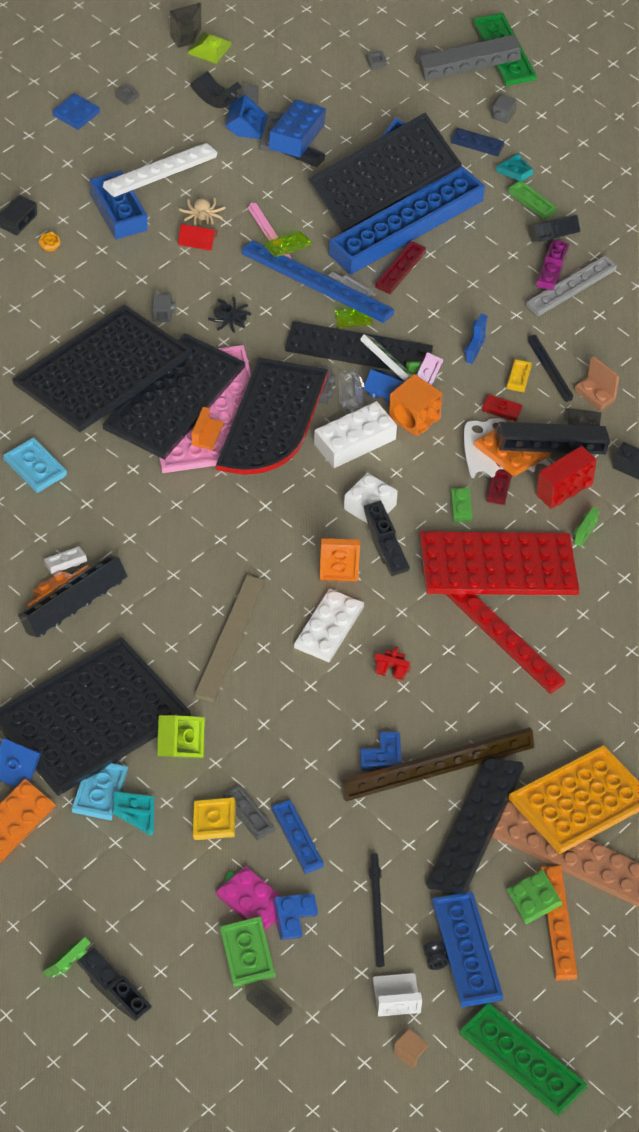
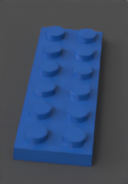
M473 892L432 898V906L460 1006L467 1007L502 1001L503 993Z

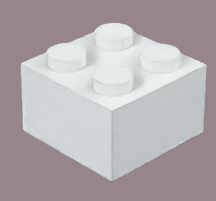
M367 472L345 494L344 510L367 523L364 505L382 501L388 514L397 505L398 490Z

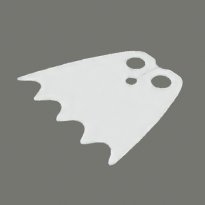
M493 418L486 422L469 421L466 423L464 428V446L471 478H474L479 471H484L491 477H494L498 469H503L477 449L474 444L475 440L495 430L492 426L494 423L506 422L505 420ZM478 425L483 428V432L475 433L472 427ZM547 459L539 462L546 466L551 465ZM536 465L530 467L529 470L535 472Z

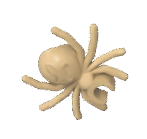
M201 198L195 201L193 208L190 200L187 199V205L191 211L179 208V211L191 214L184 218V221L194 217V226L197 225V218L200 225L201 220H206V224H208L209 218L211 225H213L214 220L212 216L222 220L223 217L215 213L224 210L226 207L223 206L213 210L216 205V199L213 198V205L210 208L209 201Z

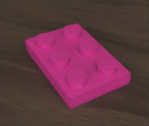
M247 866L216 891V896L244 920L261 916L264 931L277 921L273 899L280 897V895Z

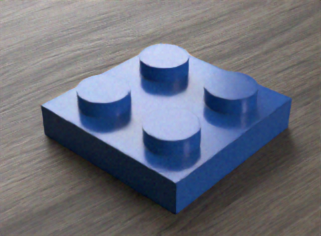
M75 93L53 110L54 117L77 130L100 113V107Z

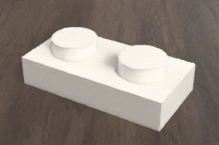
M79 546L44 559L45 566L51 574L87 562L86 555Z

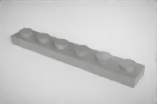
M603 256L556 284L554 290L548 289L527 301L526 307L539 317L616 271L617 265L606 256Z

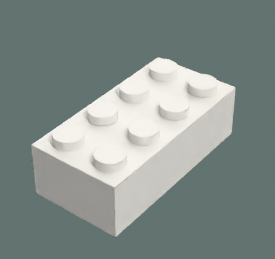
M376 401L315 429L314 445L331 466L336 468L396 440L397 424Z

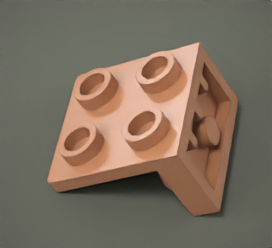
M593 356L590 359L588 377L578 383L574 391L601 411L616 400L619 375Z

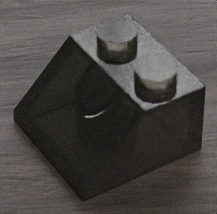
M200 2L170 11V36L176 46L180 48L193 44L201 31Z

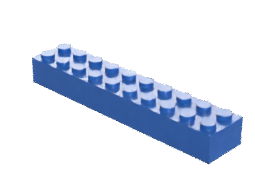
M461 167L329 240V256L352 275L484 201L485 185L464 167Z

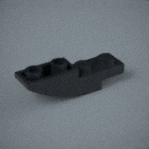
M382 501L364 505L367 523L382 563L386 564L391 576L409 571L410 566L396 539V531Z
M94 947L77 960V964L91 978L90 982L113 1005L131 1019L137 1021L152 1008L150 1003L124 975L120 976Z

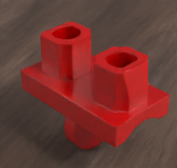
M395 646L393 651L386 650L385 655L376 653L375 672L377 675L386 676L387 669L392 668L395 669L393 678L403 681L407 672L410 673L411 662L404 660L405 654L399 653V647Z

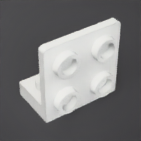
M414 973L373 977L378 1017L421 1013L422 996L421 992L418 993L416 975Z

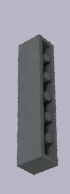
M510 35L421 55V70L425 81L517 61L521 60L520 46L516 35Z

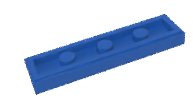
M289 799L271 806V810L303 872L306 874L324 867V862L291 800Z

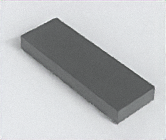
M240 785L223 794V798H235L236 816L257 841L274 832V826Z

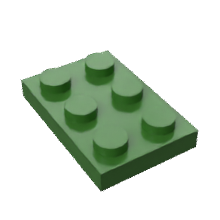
M261 916L220 926L234 987L276 977Z

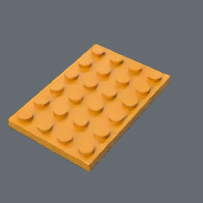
M603 745L510 793L509 800L550 845L561 854L639 812V781Z

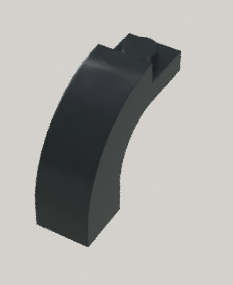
M209 71L190 83V86L204 102L216 108H225L238 99L237 90L241 88L239 82H236L229 88L220 86Z

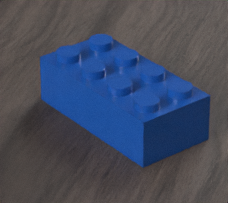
M294 100L271 129L269 149L301 157L324 127L326 108L316 104L305 103L302 100Z
M122 170L90 179V195L115 240L148 230L147 214L133 190L113 197L103 188L105 181L123 175Z

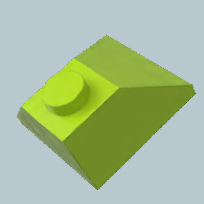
M203 32L188 50V54L217 64L230 48L232 42Z

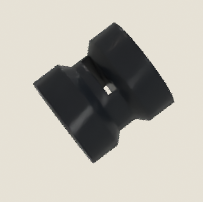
M432 941L424 945L423 950L425 956L428 957L426 962L430 970H439L448 965L447 956L444 954L443 942Z

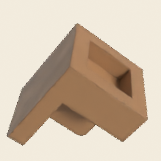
M408 1029L395 1043L394 1054L414 1069L417 1066V1058L428 1048V1043Z

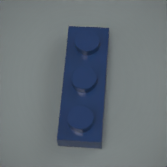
M460 128L455 130L451 138L452 144L497 157L504 147V141Z

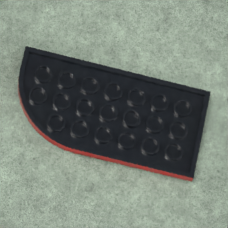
M258 358L216 463V470L244 475L259 474L276 469L292 459L304 442L327 381L329 369Z

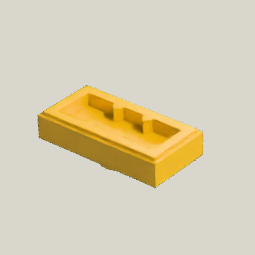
M514 360L507 389L525 392L532 362Z

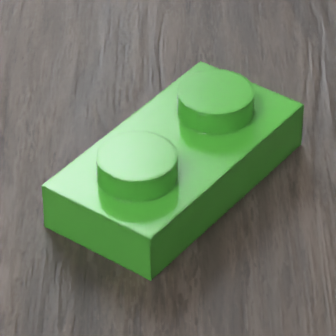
M451 488L453 522H472L470 488Z
M592 507L589 513H585L581 526L577 525L574 531V536H576L574 544L582 547L598 522L599 509Z

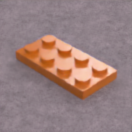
M26 779L0 804V863L12 853L56 806Z

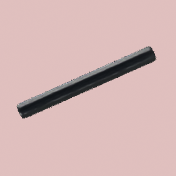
M537 335L529 336L528 342L563 400L565 402L572 401L573 393Z

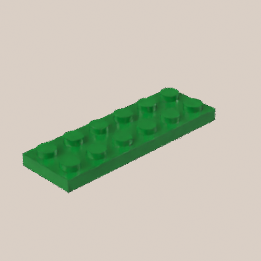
M504 13L473 18L472 24L482 42L515 35ZM520 43L521 60L495 65L505 86L536 81L537 75Z
M490 1003L460 1030L459 1035L558 1117L587 1089L588 1084Z

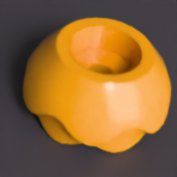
M53 232L44 233L39 238V245L45 251H54L61 244L59 236Z

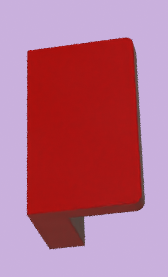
M181 224L178 245L211 251L214 237H217L218 230Z

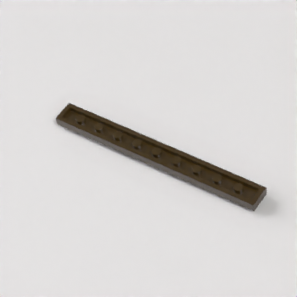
M528 727L341 780L343 798L345 801H350L484 762L486 757L497 759L535 748L533 730Z

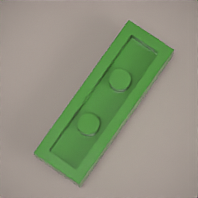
M519 181L509 187L508 193L543 220L557 212L555 205L523 181Z

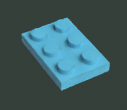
M34 437L3 455L4 461L36 493L67 476V470Z
M111 763L108 767L90 778L81 781L72 806V813L112 821L114 816L112 814L113 793L122 792L128 767Z

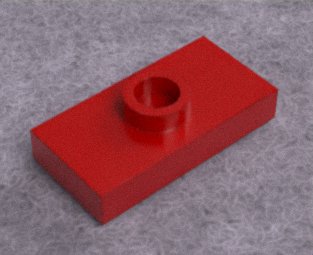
M488 394L482 411L517 421L523 405Z

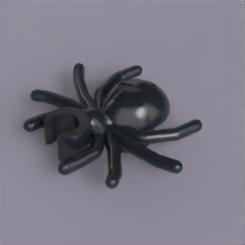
M232 297L233 307L226 301L217 299L218 302L222 303L214 309V315L217 319L209 317L208 320L225 322L217 328L218 331L230 322L231 330L235 333L233 322L235 325L245 328L244 322L247 319V315L251 316L250 312L241 310L248 307V304H244L236 309L235 297Z

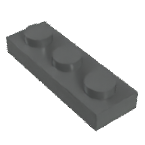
M269 111L260 142V150L277 152L269 149L270 131L284 113Z

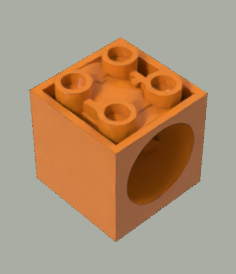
M414 374L390 394L389 416L395 423L417 437L422 432L424 433L432 423L440 419L442 392Z

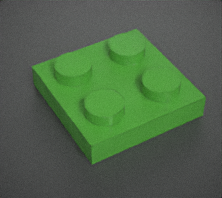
M544 870L507 889L525 924L563 905Z
M86 937L76 941L42 972L47 978L53 975L57 977L61 973H65L72 967V962L80 959L87 953L86 947L91 943Z

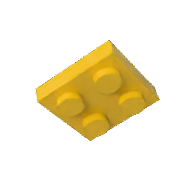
M235 798L194 801V840L235 837Z

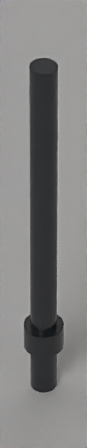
M372 853L370 854L371 868H369V878L372 881L376 966L384 967L380 878L382 874L379 867L378 854Z

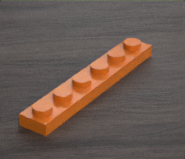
M542 866L540 871L544 870L563 904L546 914L555 979H577L578 974L562 867Z

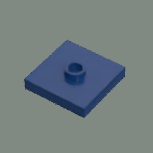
M3 738L0 746V781L17 787L24 779L31 782L41 753Z

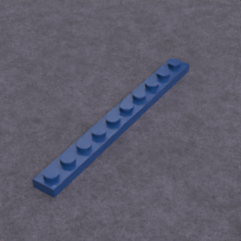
M253 240L242 248L243 255L382 323H385L394 315V308Z

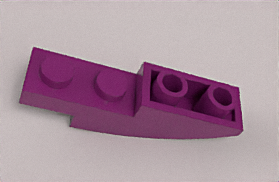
M561 240L552 241L536 287L554 290L565 263L569 243Z

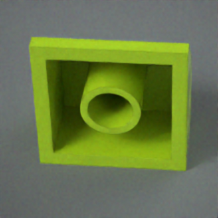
M159 716L157 756L204 758L205 717Z

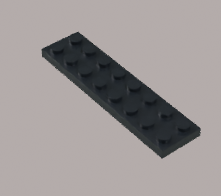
M296 321L292 323L285 346L286 352L392 370L361 341L364 333ZM365 334L374 338L405 368L406 361H422L426 352L432 354L433 351L432 345Z
M485 758L426 882L428 889L466 894L507 806L509 794L513 792L524 769L522 762Z

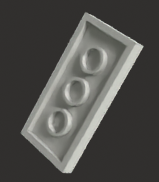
M329 588L294 643V648L330 662L364 608V602Z

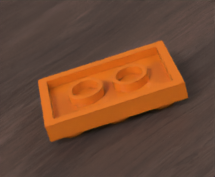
M321 538L320 580L358 581L360 539Z

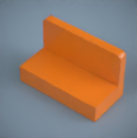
M203 407L192 431V446L213 450L224 422L210 418V408Z

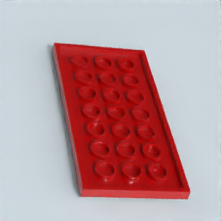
M420 531L419 540L426 594L579 595L580 589L570 533Z

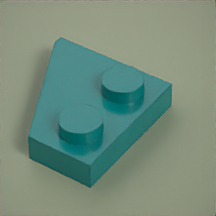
M519 153L496 166L497 173L514 178L517 181H524L533 175V168L527 164L526 160L521 159Z
M122 792L113 793L112 814L146 834L152 835L154 832V796Z

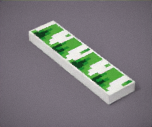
M365 334L362 336L361 341L402 380L406 381L412 376L374 338Z

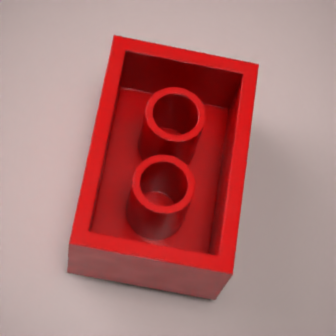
M583 446L562 457L539 472L536 496L550 509L557 505L560 506L570 497H575L580 491L589 488L593 484L597 459Z

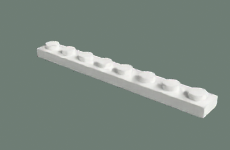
M206 142L104 182L103 188L113 197L214 159L217 156V151Z

